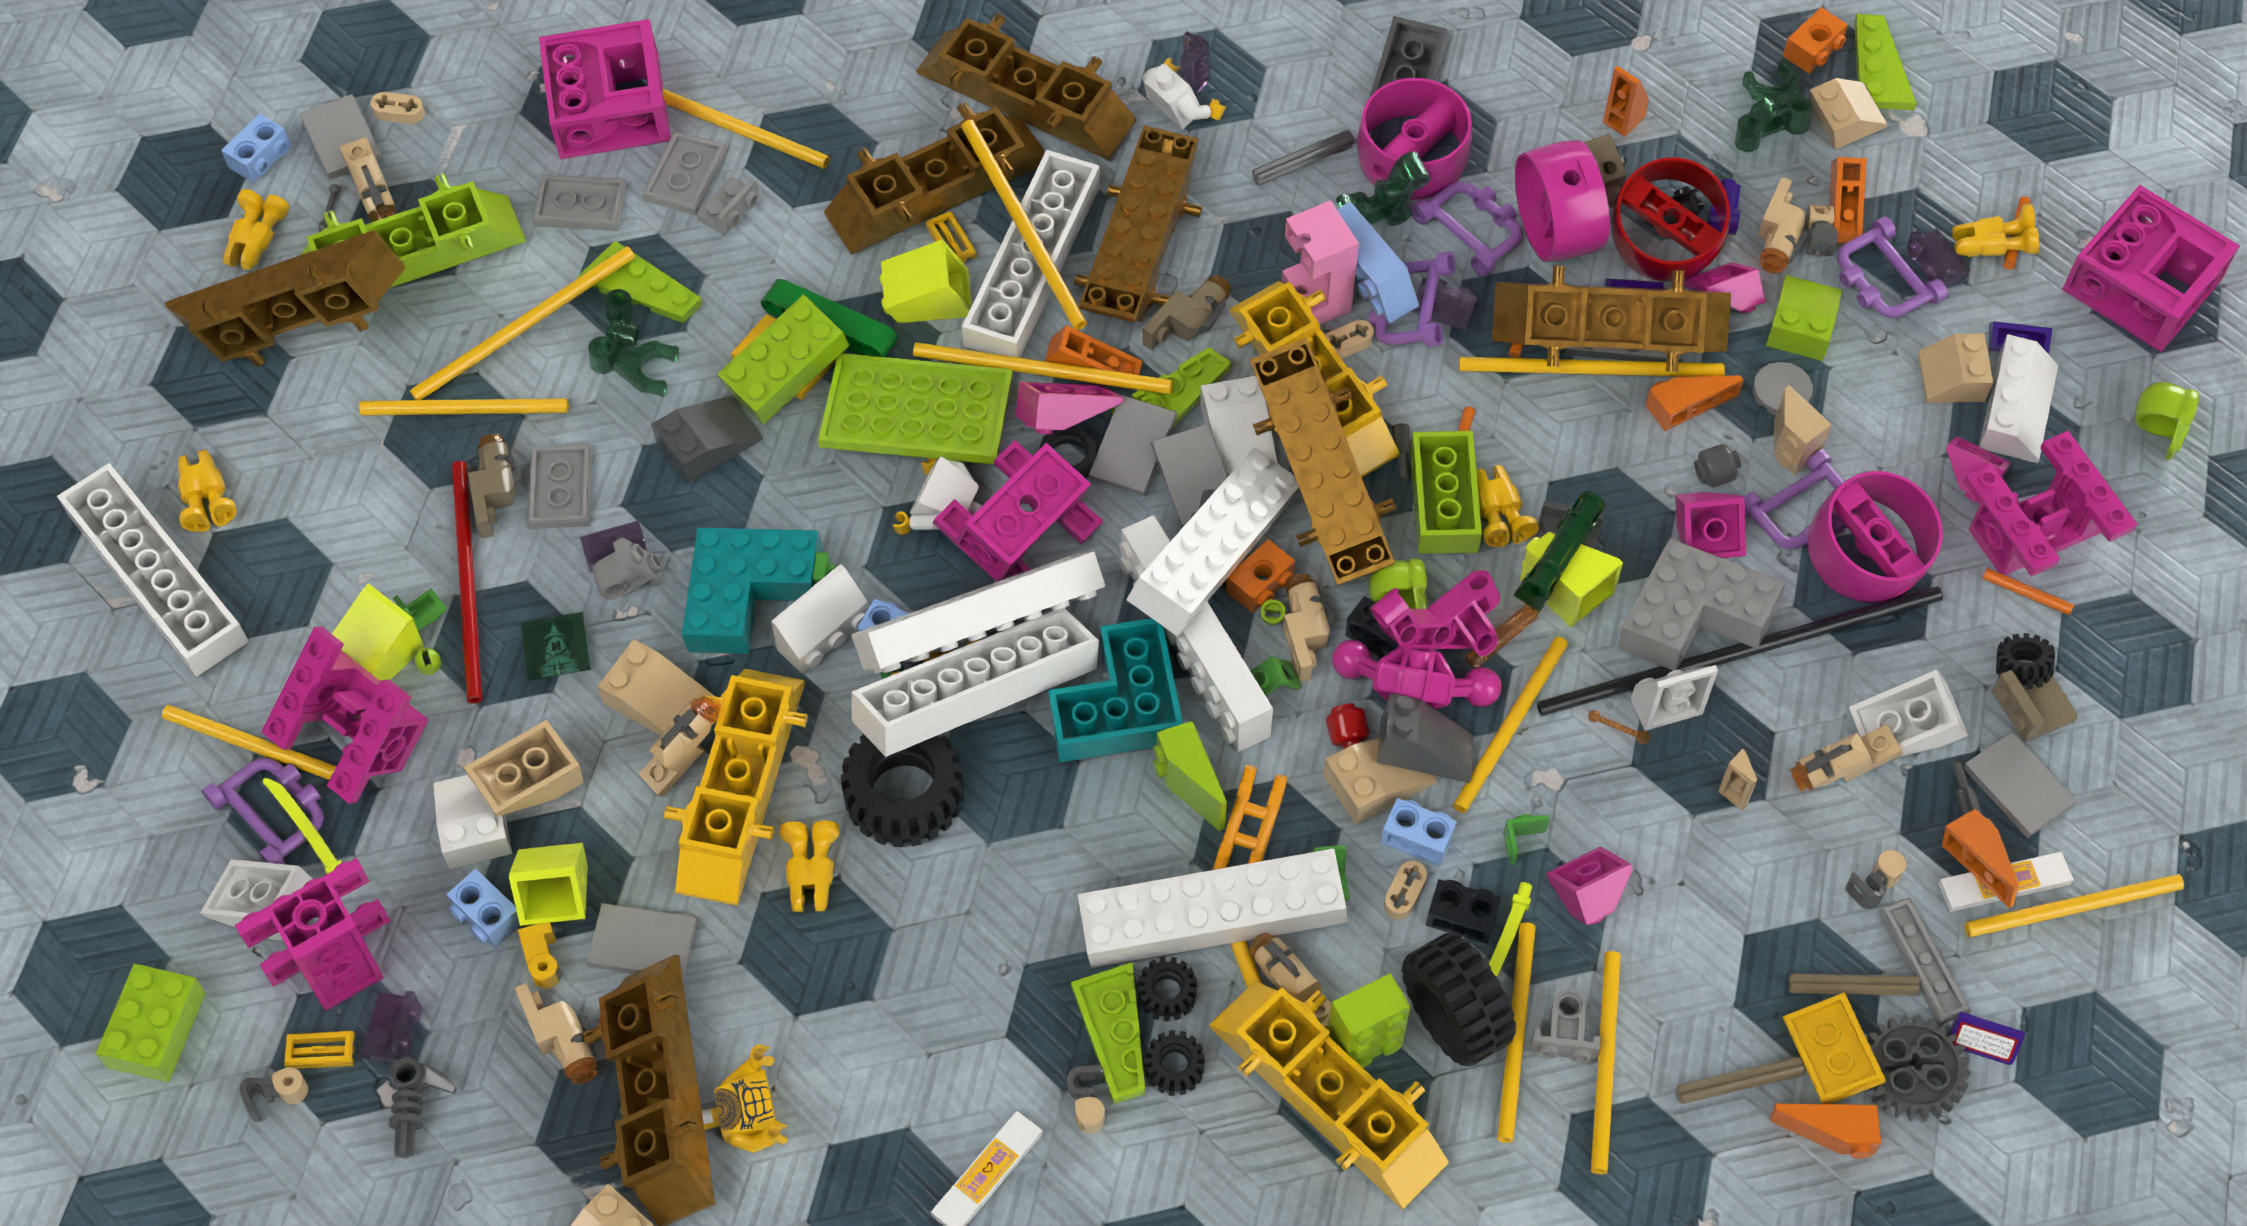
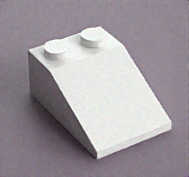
M1251 376L1201 385L1200 406L1205 424H1208L1227 477L1254 447L1278 464L1272 431L1270 430L1257 436L1253 424L1269 418L1266 400L1257 377Z
M1716 665L1692 668L1685 671L1678 669L1661 678H1646L1638 682L1634 687L1631 701L1644 730H1650L1702 715L1718 673Z
M1937 670L1849 707L1860 737L1887 724L1902 749L1903 755L1901 756L1940 748L1968 736L1947 682Z
M468 775L433 783L441 851L449 869L513 854L505 814L498 817L494 814Z
M231 859L200 914L209 919L235 927V924L241 922L249 913L259 912L272 905L280 896L290 895L303 888L312 878L300 866ZM279 932L267 938L283 941Z

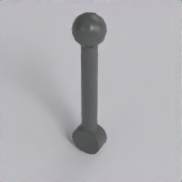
M332 184L329 187L331 194L325 210L329 217V211H332L335 197L340 193V186L337 184ZM324 217L322 222L319 223V232L327 227Z

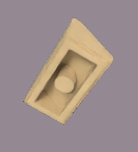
M1744 749L1729 762L1718 790L1720 794L1741 810L1747 807L1757 782L1756 775Z

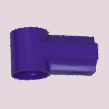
M1725 178L1720 182L1727 193L1730 205V226L1727 234L1736 235L1740 219L1738 204L1741 185H1738L1733 179ZM1712 205L1708 224L1720 232L1718 215Z

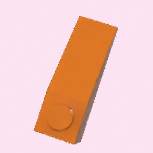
M1619 66L1613 72L1603 123L1626 137L1645 118L1649 98L1641 81Z
M1837 157L1831 162L1830 206L1834 207L1833 227L1838 233L1837 243L1845 244L1862 235L1867 158Z
M1067 325L1051 338L1045 358L1047 362L1139 375L1142 360Z
M1741 375L1674 377L1665 382L1659 381L1649 389L1645 406L1663 430L1667 431L1739 396L1744 379Z
M1973 809L1946 825L1942 847L2008 908L2014 906L2019 884L1999 831L1992 821L1985 818L1976 809Z
M1776 1103L1770 1114L1771 1122L1834 1152L1851 1154L1852 1158L1864 1159L1871 1157L1881 1145L1877 1105Z

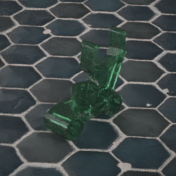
M1782 59L1779 62L1778 74L1786 81L1780 86H1765L1755 79L1753 72L1747 71L1744 73L1742 86L1748 90L1751 98L1757 102L1752 106L1750 113L1741 116L1738 120L1734 144L1739 150L1743 152L1755 151L1760 145L1761 138L1782 130L1799 135L1807 132L1809 129L1813 105L1807 98L1800 97L1799 73L1791 66L1788 59Z
M1408 152L1398 158L1387 179L1376 182L1375 194L1373 196L1367 197L1363 192L1339 195L1336 201L1339 207L1351 202L1370 225L1382 219H1386L1390 226L1400 225L1411 216L1407 203L1414 190L1427 185L1431 177L1417 152Z
M623 289L610 291L605 298L606 317L610 323L606 336L595 337L588 345L591 369L598 374H606L614 370L640 392L665 397L667 394L666 381L650 379L641 369L647 361L654 358H665L672 362H677L679 360V348L658 341L646 342L636 347L640 326L631 323L633 315L632 298Z

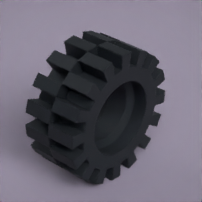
M2024 633V636L2021 638L2019 634H2013V640L2006 637L2004 638V643L2000 642L1998 645L1996 673L2000 677L2002 673L2012 670L2021 685H2026L2027 689H2033V684L2038 688L2042 687L2043 682L2048 683L2050 677H2053L2054 647L2049 645V641L2046 639L2040 641V636L2038 635L2029 638V633ZM2017 660H2030L2033 662L2024 663Z
M1160 957V963L1157 964L1155 960L1149 962V968L1145 966L1142 969V976L1139 975V1003L1141 1006L1144 1005V1011L1147 1014L1153 1013L1154 1019L1158 1020L1159 1016H1164V1021H1169L1170 1016H1174L1175 1020L1181 1019V1013H1184L1186 1016L1190 1012V1006H1194L1195 998L1197 997V979L1194 977V971L1191 967L1187 969V963L1183 960L1178 964L1175 957H1171V962H1166L1165 957ZM1163 979H1172L1180 986V992L1173 999H1162L1155 992L1156 984Z
M1170 1030L1169 1036H1165L1163 1032L1159 1034L1158 1040L1153 1039L1150 1042V1048L1147 1047L1146 1077L1150 1078V1084L1153 1087L1155 1085L1158 1086L1159 1092L1163 1093L1164 1090H1168L1169 1096H1174L1175 1091H1179L1180 1095L1186 1094V1089L1194 1090L1196 1083L1201 1082L1202 1074H1204L1205 1054L1202 1053L1203 1048L1200 1043L1196 1044L1194 1036L1191 1035L1190 1038H1187V1032L1181 1031L1180 1035H1175V1030ZM1177 1052L1185 1056L1188 1062L1186 1069L1178 1074L1167 1072L1162 1066V1060L1167 1054Z

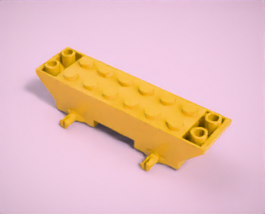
M1277 281L1230 308V314L1244 332L1233 338L1239 349L1251 343L1257 353L1262 355L1307 337L1324 383L1331 393L1349 387L1353 398L1336 404V413L1361 477L1400 456V452L1382 417V412L1373 400L1372 395L1387 387V383L1382 375L1367 384L1359 379L1351 367L1347 368L1320 329V323L1311 310V307L1326 300L1321 289L1304 297L1296 291L1290 281L1285 284Z
M744 669L738 676L731 675L728 687L721 697L702 694L700 707L718 710V719L714 728L715 739L700 786H696L692 801L687 805L686 809L667 805L664 812V819L682 822L683 826L678 842L680 852L675 886L676 894L738 906L758 838L771 840L774 833V826L762 824L792 725L805 727L808 714L797 713L805 680Z
M1254 981L1209 1024V1028L1244 1060L1237 1066L1244 1076L1248 1077L1255 1070L1342 1153L1336 1159L1339 1166L1342 1164V1169L1347 1170L1353 1163L1398 1207L1404 1210L1449 1164V1161L1428 1130L1429 1123L1416 1112L1412 1104L1425 1092V1089L1422 1085L1419 1087L1420 1083L1415 1081L1403 1094L1392 1090L1380 1078L1376 1081L1329 1037L1330 1031L1317 1020L1314 1013L1327 1001L1324 994L1321 995L1319 990H1316L1303 1003L1293 998L1282 987L1276 990Z

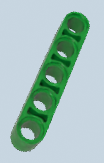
M776 279L760 302L762 308L768 314L778 318L804 294L844 333L850 345L847 350L858 355L886 357L898 340L896 332L889 326L784 279Z

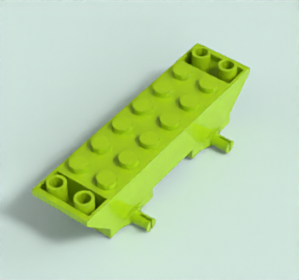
M441 173L443 183H441L439 175H436L434 178L439 190L432 195L418 199L419 207L366 225L362 218L348 223H339L334 211H329L332 220H330L328 213L325 212L323 217L327 227L319 233L306 237L308 245L300 255L375 230L405 264V270L390 286L391 288L524 243L526 239L508 196L478 189L473 181L462 185L450 186L447 176Z

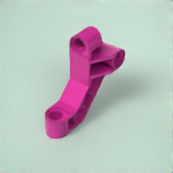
M1478 570L1469 574L1427 609H1410L1398 594L1399 590L1396 588L1392 589L1370 607L1371 613L1382 631L1405 649H1471L1479 656H1486L1495 649L1498 643L1496 631L1486 617V614L1499 604L1501 597L1493 578L1485 570Z

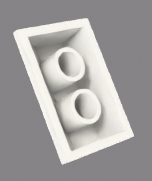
M843 565L837 566L771 621L777 651L802 674L809 668L816 667L822 661L825 654L831 649L840 647L849 634L855 629L858 630L857 627L869 609L867 599Z

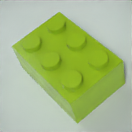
M133 964L96 1051L97 1057L106 1068L170 1082L206 994L196 977Z
M1391 973L1331 1003L1328 1023L1329 1037L1362 1068L1368 1066L1373 1061V1058L1383 1053L1385 1056L1395 1053L1401 1048V1044L1404 1041L1411 1006Z

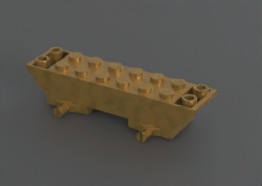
M996 13L989 24L978 23L966 17L959 28L944 32L916 69V73L989 107L994 108L997 106L1000 112L1017 119H1022L1033 127L1108 161L1136 123V117L1112 90V82L1099 77L1095 73L1102 65L1100 58L1096 59V56H1093L1086 67L1074 66L1065 61H1062L1058 66L1015 46L1014 38L999 31V28L1006 21L1005 17L1002 14L1000 15V13Z
M963 102V106L960 104L957 107V111L964 119L959 124L948 128L947 137L901 158L896 152L885 158L873 159L868 149L863 148V152L859 150L857 157L861 160L863 166L859 170L846 175L847 183L825 209L824 215L852 255L995 188L961 128V125L967 120H974L1007 181L1038 168L1045 154L1044 149L1022 119L1002 115L997 106L985 112L973 113L968 103Z
M1143 126L1122 187L1109 184L1107 189L1108 196L1118 198L1090 276L1076 274L1074 285L1085 287L1079 303V309L1134 323L1137 321L1143 323L1145 314L1152 304L1163 306L1171 297L1156 293L1155 286L1172 232L1175 231L1178 220L1183 214L1198 218L1202 214L1203 206L1187 203L1186 198L1190 187V178L1199 138Z
M373 230L166 301L165 307L221 362L245 357L256 367H259V365L262 366L264 364L265 358L258 351L273 346L275 335L317 321H321L325 327L350 322L359 332H362V329L366 331L369 323L364 320L363 316L379 310L380 298L405 270V264L379 234Z
M1553 265L1552 283L1495 282L1492 341L1540 345L1547 348L1546 366L1552 367V364L1554 367H1559L1560 349L1567 347H1602L1660 351L1667 354L1665 372H1671V369L1672 372H1678V357L1684 353L1727 351L1731 292L1689 291L1683 289L1685 271H1679L1678 275V271L1672 270V286L1668 289L1564 284L1566 266L1560 265V268L1558 265Z
M1307 337L1250 359L1269 408V418L1253 424L1256 435L1259 436L1274 429L1280 436L1312 519V530L1296 535L1299 546L1302 547L1318 541L1323 547L1338 586L1395 564L1380 526V516L1397 510L1392 498L1376 505L1369 498L1336 413V404L1353 398L1349 387L1331 393L1324 383Z
M674 954L624 978L616 990L599 997V1024L597 1027L583 1033L586 1036L584 1040L589 1045L600 1039L603 1040L606 1059L614 1061L616 1064L623 1119L615 1122L617 1136L615 1150L601 1156L599 1161L603 1162H600V1165L604 1170L617 1164L619 1165L623 1186L633 1189L658 1226H667L715 1205L680 957Z

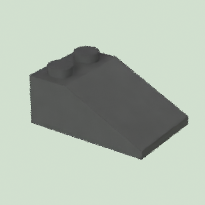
M1393 16L1370 96L1382 86L1400 79L1424 78L1436 81L1450 40L1448 30Z
M731 396L676 409L651 424L656 444L687 484L763 440L762 435Z
M1389 693L1380 720L1377 763L1470 783L1473 734L1421 699Z

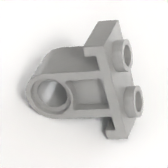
M623 537L613 542L615 552L598 561L593 567L600 595L607 600L620 598L650 581L653 587L664 582L660 559L655 554L647 552L638 544H634Z
M1567 989L1560 991L1555 996L1549 1014L1548 1036L1541 1035V1029L1534 1028L1530 1041V1053H1538V1056L1547 1059L1556 1058L1557 1056L1568 1057L1578 1063L1596 1061L1600 1050L1601 1037L1594 1036L1592 1042L1584 1041L1586 1002L1579 992ZM1570 1007L1574 1010L1575 1014H1564L1560 1008Z

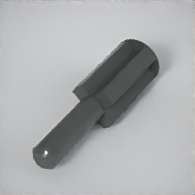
M1399 423L1392 427L1393 440L1400 452V456L1397 457L1399 480L1404 482L1408 480L1407 457L1410 456L1411 452L1410 427L1407 424Z
M1954 762L1952 766L1959 786L1956 796L1962 816L1973 809L1981 813L1975 790L1968 786L1962 763Z

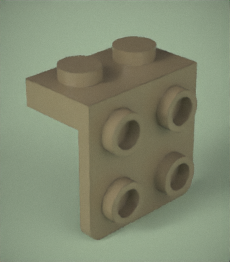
M2010 670L2000 675L1992 690L1995 698L2024 743L2075 722L2078 716L2054 677H2050L2048 683L2043 682L2042 687L2038 688L2033 684V689H2027V686L2021 685L2013 671Z

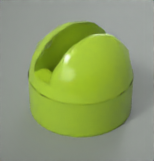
M1271 599L1262 605L1261 618L1266 624L1274 626L1284 620L1285 607L1280 601ZM1265 612L1281 615L1280 617L1265 616Z
M430 647L419 650L415 657L417 669L425 675L436 673L442 664L438 652ZM429 656L431 662L429 665H425L424 658Z

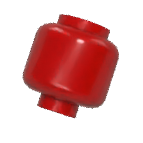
M1354 703L1332 708L1331 714L1326 718L1328 733L1334 746L1345 749L1365 741L1370 736L1365 712L1362 708L1355 707Z

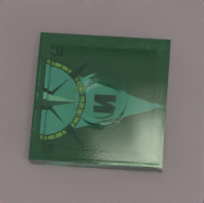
M582 612L521 622L529 681L591 670Z

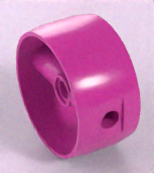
M1405 78L1382 86L1366 102L1359 121L1357 152L1359 164L1364 175L1375 187L1391 196L1410 200L1432 198L1447 186L1457 182L1467 165L1472 142V121L1469 109L1464 100L1454 90L1433 80ZM1402 116H1417L1415 119L1406 121L1402 125L1401 132L1383 150L1369 136V133L1375 127L1387 120ZM1449 131L1457 138L1460 145L1449 155L1434 161L1417 162Z
M1581 140L1560 141L1536 147L1520 154L1516 160L1514 177L1517 204L1525 233L1539 259L1543 262L1564 261L1604 248L1608 242L1610 232L1609 206L1600 170L1587 145Z
M1864 472L1841 483L1817 509L1808 532V552L1818 575L1837 593L1859 602H1884L1907 592L1930 570L1942 545V522L1933 501L1924 490L1911 480L1891 472ZM1873 501L1890 508L1905 522L1914 538L1917 555ZM1832 509L1855 537L1857 550L1861 554L1871 557L1886 577L1875 575L1860 568L1845 555L1836 541L1833 532ZM1871 534H1874L1879 541L1875 540Z

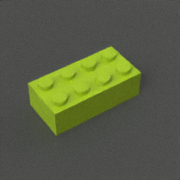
M803 294L717 375L725 388L764 425L850 345L844 333Z
M1473 431L1413 432L1410 457L1418 554L1478 553L1482 530Z

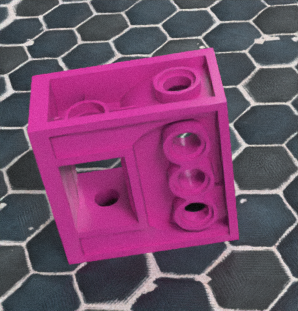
M650 19L539 37L549 122L560 160L670 141L671 134L666 102L662 92L664 88L660 61ZM567 55L574 56L572 58H564V56ZM648 79V86L616 91V83Z
M2139 184L2078 254L2062 290L2162 352L2222 281L2240 245ZM2165 271L2190 288L2183 294L2160 280L2159 276Z

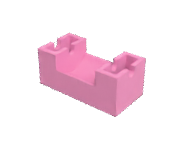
M1331 200L1286 218L1285 237L1295 253L1301 251V259L1299 264L1282 270L1281 282L1285 284L1290 281L1296 291L1304 297L1318 291V289L1322 290L1326 300L1311 307L1312 314L1320 325L1352 312L1359 243Z

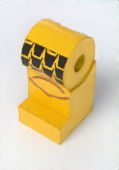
M551 923L534 924L518 929L528 970L535 985L542 989H550L556 986L560 981L561 971L555 958L551 955L548 945L557 942Z

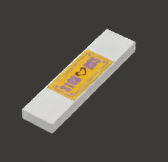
M2062 852L2011 863L2019 884L2016 897L2071 885L2073 882V877ZM1970 872L1940 879L1938 883L1949 912L2001 901Z
M1016 1111L931 1211V1216L943 1226H966L1043 1135V1130Z

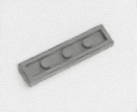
M1910 897L1881 907L1878 913L1912 976L1919 978L1920 991L1938 1024L1942 1025L1955 1020L1959 1012L1969 1014L1971 1011Z

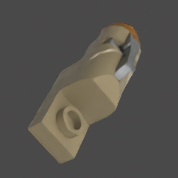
M1214 275L1212 278H1207L1189 296L1176 290L1144 326L1143 346L1152 351L1159 342L1163 343L1168 338L1170 332L1188 341L1196 336L1200 330H1210L1226 305V300L1229 298L1231 291L1230 284L1223 277Z
M488 434L480 439V444L477 447L479 470L468 473L476 524L482 538L494 536L492 524L497 523L495 510L513 504L515 487L522 481L507 442L498 434Z

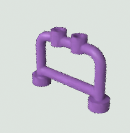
M1455 182L1428 201L1420 199L1410 206V213L1416 222L1424 225L1435 217L1477 254L1471 258L1470 262L1473 270L1482 277H1485L1495 269L1494 262L1516 247L1523 235L1521 226L1515 220L1517 214L1513 206L1505 204L1500 208L1494 203L1496 200L1495 192L1487 186L1479 190L1470 183ZM1458 193L1467 194L1472 198L1474 205L1478 209H1485L1492 215L1494 222L1499 227L1505 226L1509 229L1511 236L1490 250L1445 212L1440 205Z
M1886 216L1874 221L1872 224L1873 229L1845 243L1839 249L1837 261L1843 270L1839 274L1840 280L1847 288L1853 285L1858 288L1860 292L1857 293L1856 298L1859 305L1864 309L1872 305L1879 314L1890 318H1897L1929 301L1933 304H1938L1948 298L1947 288L1940 279L1935 278L1924 285L1889 243L1888 240L1895 237L1896 229L1893 222ZM1874 242L1917 295L1897 306L1887 305L1881 299L1878 288L1874 285L1871 286L1866 281L1862 269L1858 265L1852 264L1849 260V255Z
M1451 251L1438 253L1436 259L1404 263L1409 274L1428 272L1417 331L1387 333V326L1391 325V323L1389 324L1382 315L1377 316L1373 310H1370L1369 321L1375 327V335L1380 342L1385 345L1424 342L1427 347L1440 346L1442 344L1443 333L1438 322L1430 323L1439 275L1445 276L1455 273L1456 263Z
M1821 449L1814 453L1806 462V466L1812 471L1810 474L1763 502L1754 491L1745 495V517L1751 515L1778 546L1785 549L1800 548L1808 544L1810 525L1799 535L1787 537L1766 514L1824 478L1828 480L1834 489L1845 481L1831 467L1832 457L1825 449ZM1833 510L1832 528L1836 535L1842 532L1846 525Z
M259 758L248 763L219 786L211 783L201 790L204 797L216 810L229 802L268 844L259 852L260 857L265 863L285 864L283 858L307 839L298 830L283 842L236 792L235 789L256 773L262 770L270 771L277 781L294 796L298 804L310 813V822L317 831L321 828L324 821L323 810L317 803L321 796L310 783L302 787L297 782L302 777L291 763L283 767L274 759Z

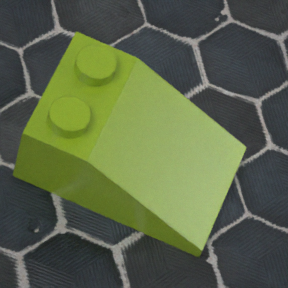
M1786 275L1766 346L1823 361L1835 325L1842 289Z
M1193 721L1157 732L1156 745L1153 746L1156 758L1153 760V766L1157 777H1163L1167 788L1218 831L1224 830L1227 801Z

